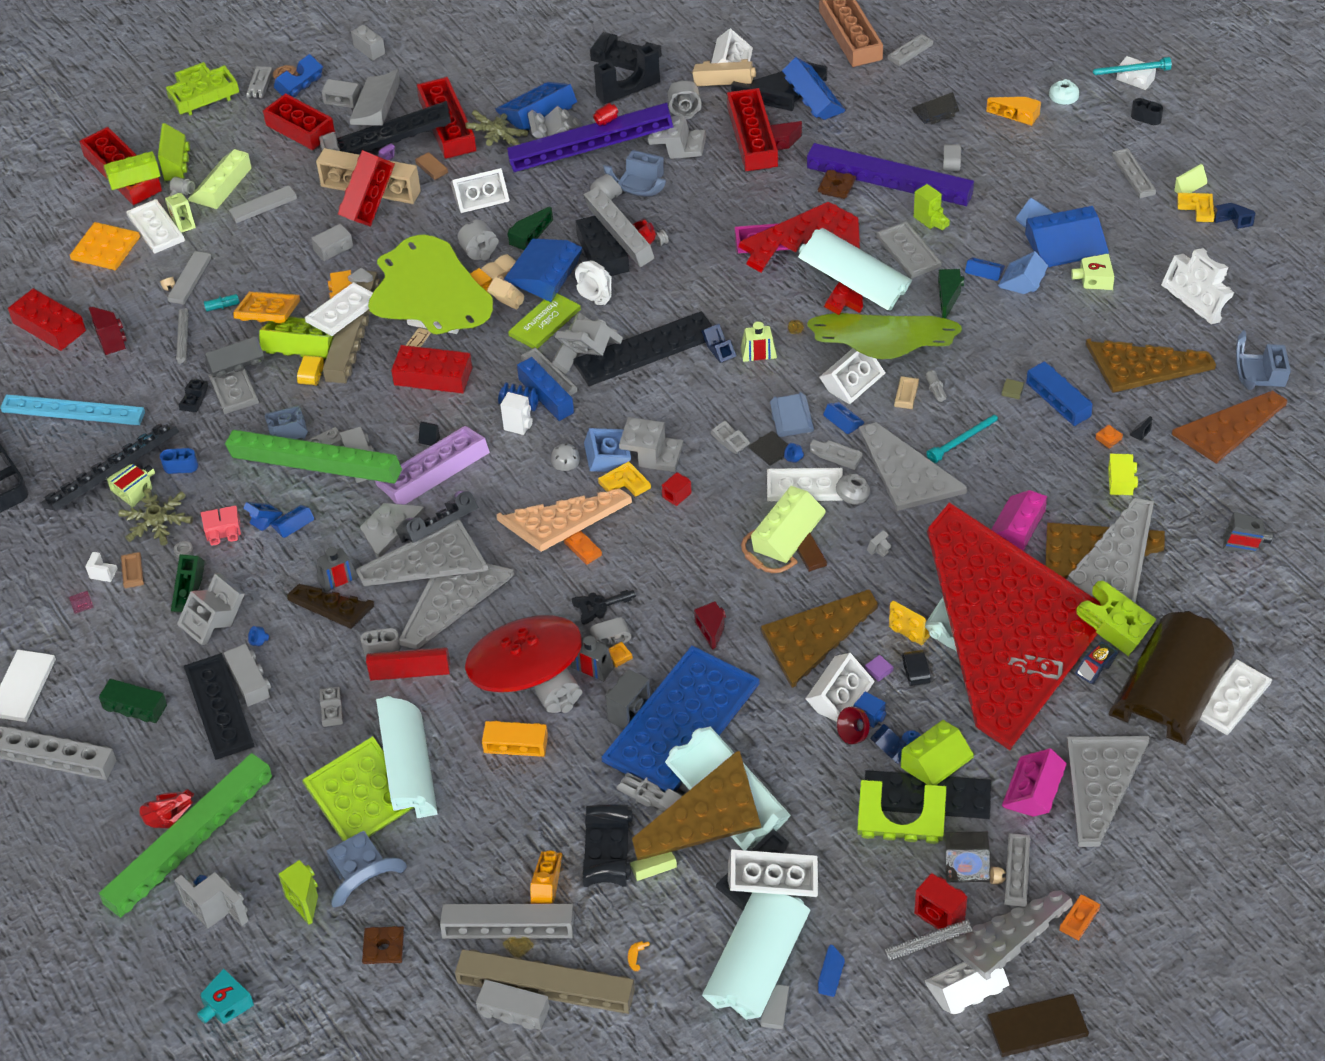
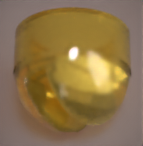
M791 320L788 324V330L791 334H799L804 329V325L800 320Z

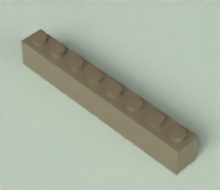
M367 271L373 276V281L368 283L357 282V284L374 292L381 283V280L378 279L377 272ZM369 309L334 335L323 367L325 382L347 383L348 377L352 375V365L356 363V353L360 350L361 338H364L365 326H368L369 314H372Z
M462 949L455 970L458 984L482 988L486 979L548 996V1000L629 1014L635 992L634 979L626 976L617 977L604 972H588L581 968L571 969L558 964L548 965L540 961L522 960L518 957H503L496 953H480L473 949Z

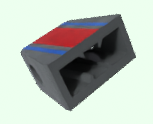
M1234 512L1223 534V549L1228 551L1255 552L1260 542L1268 544L1272 542L1273 533L1264 531V524L1261 519Z
M330 547L326 550L325 555L317 559V580L324 592L358 578L343 548L336 549L335 547Z
M593 636L582 637L581 650L571 663V668L604 682L613 670L614 665L608 647L597 642Z

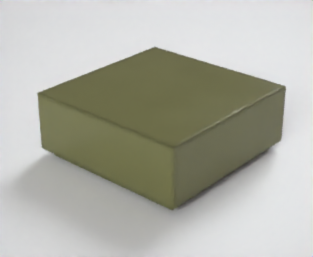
M1006 379L1002 396L1020 399L1024 382Z

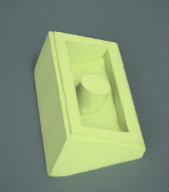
M1200 164L1177 177L1174 191L1176 193H1192L1206 185L1207 177L1203 165Z
M672 852L630 862L637 881L677 868L676 858Z

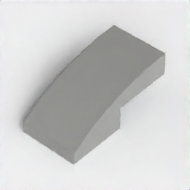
M726 421L711 430V435L735 454L750 445L748 439L739 430L735 431Z

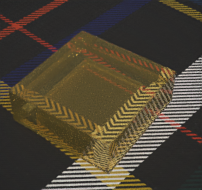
M510 937L503 942V946L514 957L518 958L534 947V944L526 937Z

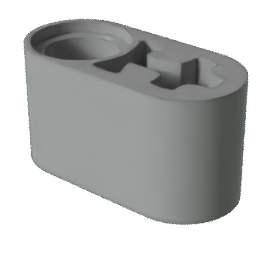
M944 144L943 171H960L961 145Z
M615 618L595 624L589 631L597 642L606 645L608 648L619 642L624 644L631 639L630 631L623 618Z
M393 628L367 631L360 638L365 656L367 653L400 650L398 632Z

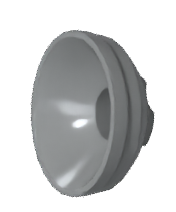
M847 474L838 480L836 492L841 499L850 504H862L869 497L870 486L858 474ZM856 480L860 482L861 485L856 486L851 481Z

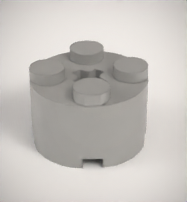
M679 81L670 85L667 93L670 112L676 116L685 115L686 119L694 117V114L699 112L702 106L700 92L696 84L692 81Z
M473 220L474 223L465 224L459 231V244L471 259H482L485 261L490 258L499 240L484 221Z
M567 668L552 679L534 686L537 697L547 712L567 713L571 711L573 704L582 695L580 686Z

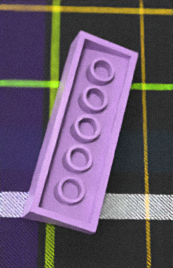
M464 426L402 463V471L395 484L381 481L375 482L377 487L383 490L395 504L405 505L490 452L485 438Z

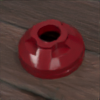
M858 707L844 708L837 719L839 736L848 744H858L864 741L870 729L866 713ZM859 719L863 722V729L861 731L857 727Z

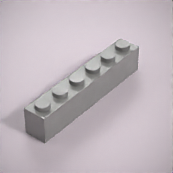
M599 186L584 194L588 208L639 267L655 259L650 244Z
M443 904L440 922L442 939L573 938V904Z

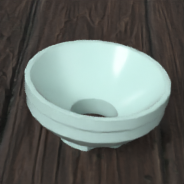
M1064 79L1050 87L1049 97L1058 104H1072L1079 98V88L1070 80Z

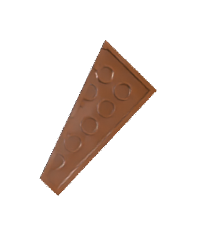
M1272 390L1172 430V435L1217 464L1286 406L1287 399Z

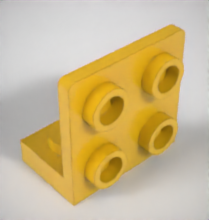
M892 600L890 603L889 627L893 631L906 636L912 642L923 645L930 637L929 631L925 627L927 620Z

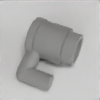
M174 177L170 182L171 193L169 196L177 193L184 195L192 194L195 191V183L189 179Z

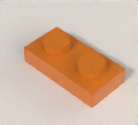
M581 530L563 540L586 565L602 556V551Z
M1081 894L1061 923L1059 931L1079 941L1099 911L1101 904Z

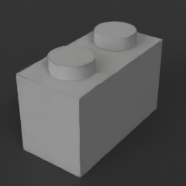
M362 25L351 31L354 47L368 58L375 60L385 54L383 38L371 29Z
M331 79L327 80L321 91L324 104L354 108L360 96L358 83Z
M341 224L311 238L313 250L323 261L353 247L351 234Z

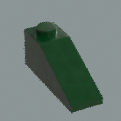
M547 207L517 221L508 230L509 245L525 250L531 240L537 239L553 221L552 207Z
M939 269L938 288L942 318H947L961 293V287L964 286V276H961L960 269Z
M179 555L171 612L182 613L190 592L199 590L205 560L201 557Z

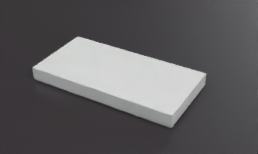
M157 199L126 211L128 218L154 254L185 241L183 234Z
M353 282L307 315L305 321L333 336L369 309V299L373 292Z
M842 468L767 469V501H779L790 486L808 491L816 501H842L843 499L836 492V484L843 476Z
M17 650L0 685V718L27 722L56 660L54 655Z
M1236 659L1223 674L1200 720L1228 735L1268 688L1272 679Z

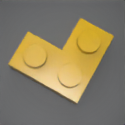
M1177 194L1178 209L1195 210L1196 222H1214L1213 194Z
M629 461L598 478V483L606 492L625 486L636 497L651 489L650 482Z

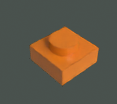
M1107 425L1096 433L1095 439L1110 449L1122 440L1123 434L1112 426Z

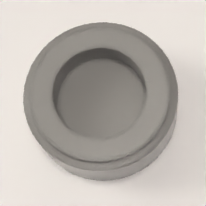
M187 541L177 543L173 549L177 559H179L180 554L193 555L194 553L192 544Z

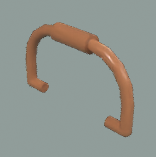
M755 530L748 533L742 540L741 548L745 558L757 569H762L769 573H782L798 563L792 556L789 559L791 562L786 566L774 569L768 568L746 549V543Z

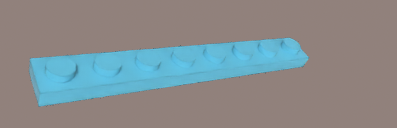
M7 394L0 407L3 413L140 425L145 414L144 407Z

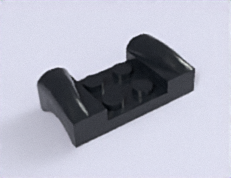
M603 32L590 49L591 61L600 63L609 60L615 67L635 71L637 67L636 48L641 46L619 41L618 35ZM651 43L659 51V57H661V45Z
M461 490L456 492L452 500L444 503L446 508L435 513L436 517L431 519L428 517L423 520L415 517L403 520L396 529L401 542L404 543L410 540L414 543L478 509L479 507L471 492Z
M628 805L586 806L585 854L583 859L584 887L601 882L627 887V876L631 875V864L627 863L629 822L633 820V811L628 808Z

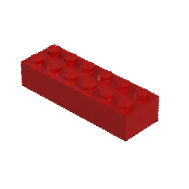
M448 77L417 84L418 98L423 109L445 101L448 102L451 123L444 127L432 129L444 158H452L476 151L474 133L472 129H466L465 127L468 120Z
M760 89L727 92V109L745 171L778 167V150Z
M109 127L79 141L84 157L106 179L107 176L103 168L105 164L137 156ZM159 177L117 189L132 205L140 203L162 191Z

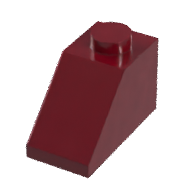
M802 121L770 125L777 150L789 149L802 136Z
M716 601L694 609L695 623L712 650L716 648L725 627L724 619L726 618L724 609L722 607L719 608Z

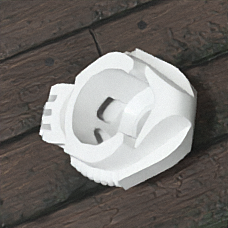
M590 260L580 263L575 270L578 292L581 296L594 301L596 305H605L611 298L612 276L609 275V272L595 261Z

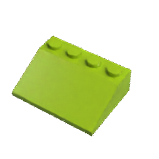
M288 317L283 323L269 321L259 330V344L262 351H266L268 354L280 352L287 356L299 354L300 357L307 355L326 359L334 335L331 336L307 323L305 318Z

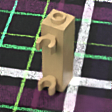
M741 59V62L727 63L703 61V64H695L693 69V78L696 86L731 85L733 81L751 84L753 78L756 77V68L753 67L752 61H748V59Z

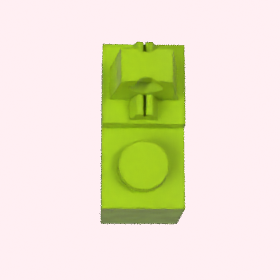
M928 184L915 191L914 218L929 229L935 226L943 230L950 224V220L943 214V208L941 207L942 194Z

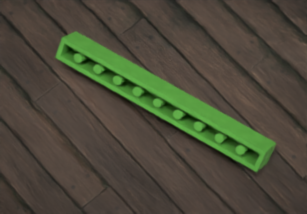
M232 430L225 443L232 458L393 484L396 483L402 471L397 456L393 454Z
M253 753L246 757L99 892L103 905L120 918L130 912L138 901L146 897L152 888L161 883L166 875L173 869H176L181 861L192 854L203 841L207 840L218 827L222 826L233 813H236L248 799H251L263 785L270 781L272 774L269 765Z

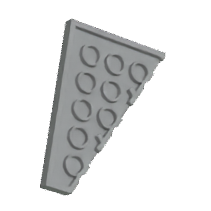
M877 422L859 426L860 436L897 511L967 493V487Z
M1134 498L1129 507L1121 513L1119 519L1109 527L1101 540L1097 541L1095 547L1088 555L1086 554L1066 580L1093 598L1095 597L1092 594V588L1097 581H1105L1136 603L1154 501Z
M459 519L414 543L410 542L355 569L363 586L489 570L485 560Z
M486 563L489 568L487 571L430 578L399 638L400 645L413 649L422 647L510 580L514 575L513 569Z
M1149 736L1067 737L1078 847H1100L1149 744Z
M1061 890L1053 891L1048 896L1032 900L1026 907L1014 908L1007 914L992 918L991 921L975 925L972 931L970 929L968 933L965 932V934H960V936L957 934V937L947 939V947L987 981L991 979V973L995 969H1002L1007 962L1011 961L1021 952L1020 947L1022 945L1031 943L1036 936H1039L1049 927L1048 922L1050 920L1059 918L1064 911H1067L1073 905L1071 897Z

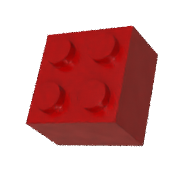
M931 873L916 890L914 914L936 929L941 930L943 928L944 930L946 926L949 927L950 925L952 927V924L957 925V923L965 921L967 896L962 890L949 885L944 878L937 877Z

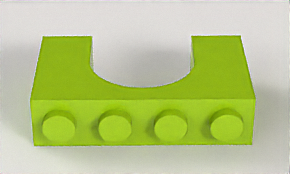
M861 780L857 833L862 835V838L873 839L874 836H881L884 840L904 838V841L917 842V839L926 840V843L937 844L939 841H943L946 786L925 785L924 807L920 817L910 824L899 825L889 821L882 812V781Z

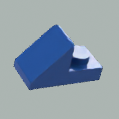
M246 502L243 508L251 516L250 524L261 531L269 527L283 513L271 504Z

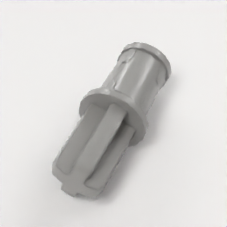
M928 371L925 377L929 383V390L933 392L938 402H943L947 397L943 390V383L939 380L936 371Z

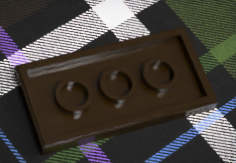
M1074 994L987 1014V1019L1001 1057L1088 1037L1089 1035Z

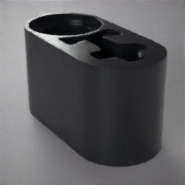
M1142 98L1133 100L1132 119L1150 125H1159L1161 123L1163 106L1161 104Z
M917 650L902 653L903 665L909 686L929 684L931 682L930 672L924 651Z

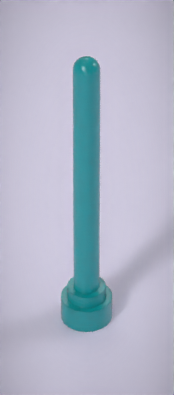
M1163 57L1157 62L1096 68L1093 70V74L1102 75L1160 68L1165 71L1171 70L1172 62L1170 57Z
M992 415L945 445L929 449L926 452L927 458L934 464L942 460L944 453L996 422L998 416Z

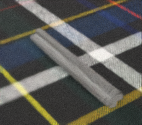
M187 308L184 310L180 309L178 314L176 354L178 364L187 362L189 320Z
M969 920L962 921V923L959 922L957 925L952 924V927L950 925L949 927L946 926L944 930L941 928V930L938 929L936 932H931V934H925L923 937L918 936V939L915 937L913 941L911 939L910 942L909 940L905 941V944L904 942L902 944L899 943L897 946H892V949L891 947L889 949L886 948L888 960L895 959L897 956L900 957V955L901 957L905 956V953L906 955L910 954V951L913 953V951H918V948L921 950L923 946L926 948V946L929 947L931 944L934 945V943L936 945V941L941 943L942 941L944 942V939L945 941L949 940V937L951 939L952 936L953 938L957 937V934L960 936V934H965V932L968 933L970 929L972 931Z

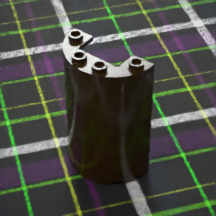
M1190 611L1172 612L1164 615L1157 624L1111 707L1109 716L1128 723L1131 718V712L1166 725V738L1186 745L1234 655L1232 640L1211 619L1200 617Z

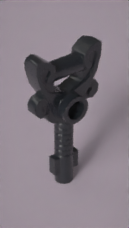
M624 590L618 595L604 599L601 595L590 593L588 596L572 598V604L574 607L580 608L582 613L581 623L585 625L596 617L599 619L604 618L607 606L622 601L624 603L632 601L631 598L636 597L634 590ZM587 605L593 607V610L589 611Z

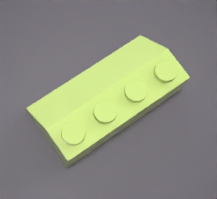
M233 149L221 159L190 195L188 200L218 209L251 170L249 154Z
M790 486L752 533L751 539L754 552L787 563L809 532L811 533L825 515L826 510L808 491Z

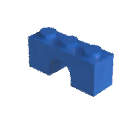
M309 54L298 62L296 72L300 76H294L285 71L275 79L274 89L282 96L286 93L296 97L299 91L303 88H308L314 80L317 81L321 78L323 66Z

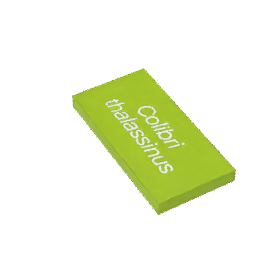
M557 293L551 302L544 299L508 331L509 336L532 349H538L581 310V306Z

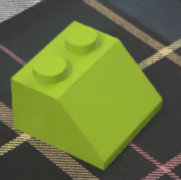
M298 860L280 872L278 876L285 898L307 924L310 925L313 922L318 900L316 891L318 885L313 878L315 874L309 865L305 866Z

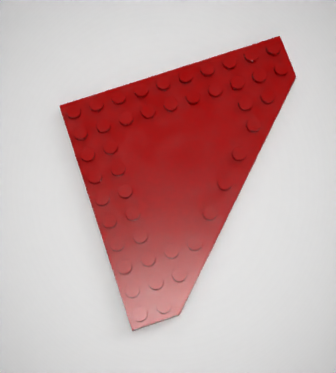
M949 502L928 527L927 534L976 728L1008 750H1011L1098 635L1095 628L1077 615V607L1084 601H1090L1099 606L1101 604L1098 600ZM1025 655L1034 656L1036 658L1034 660H1029L1025 657ZM1012 657L1026 661L1027 665L1021 661H1016L1013 663V665H1009L1008 663L1010 662ZM1038 657L1045 658L1041 662H1037ZM1051 660L1063 663L1062 675L1058 680L1043 677L1040 673L1027 674L1028 670H1033L1046 675H1058V666ZM1042 663L1046 665V670L1042 669ZM1017 664L1022 665V666L1025 668V672L1022 673V667L1015 666V665H1017Z

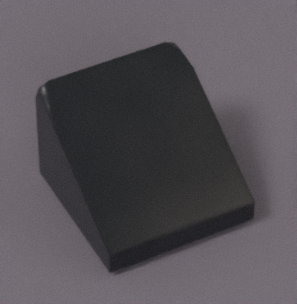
M1149 416L1139 423L1130 433V436L1139 441L1143 440L1151 431L1152 417Z
M421 421L419 443L429 446L437 443L440 439L438 425Z

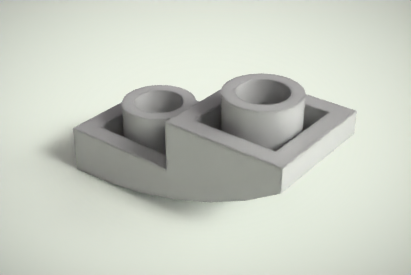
M340 687L320 689L323 727L343 724Z

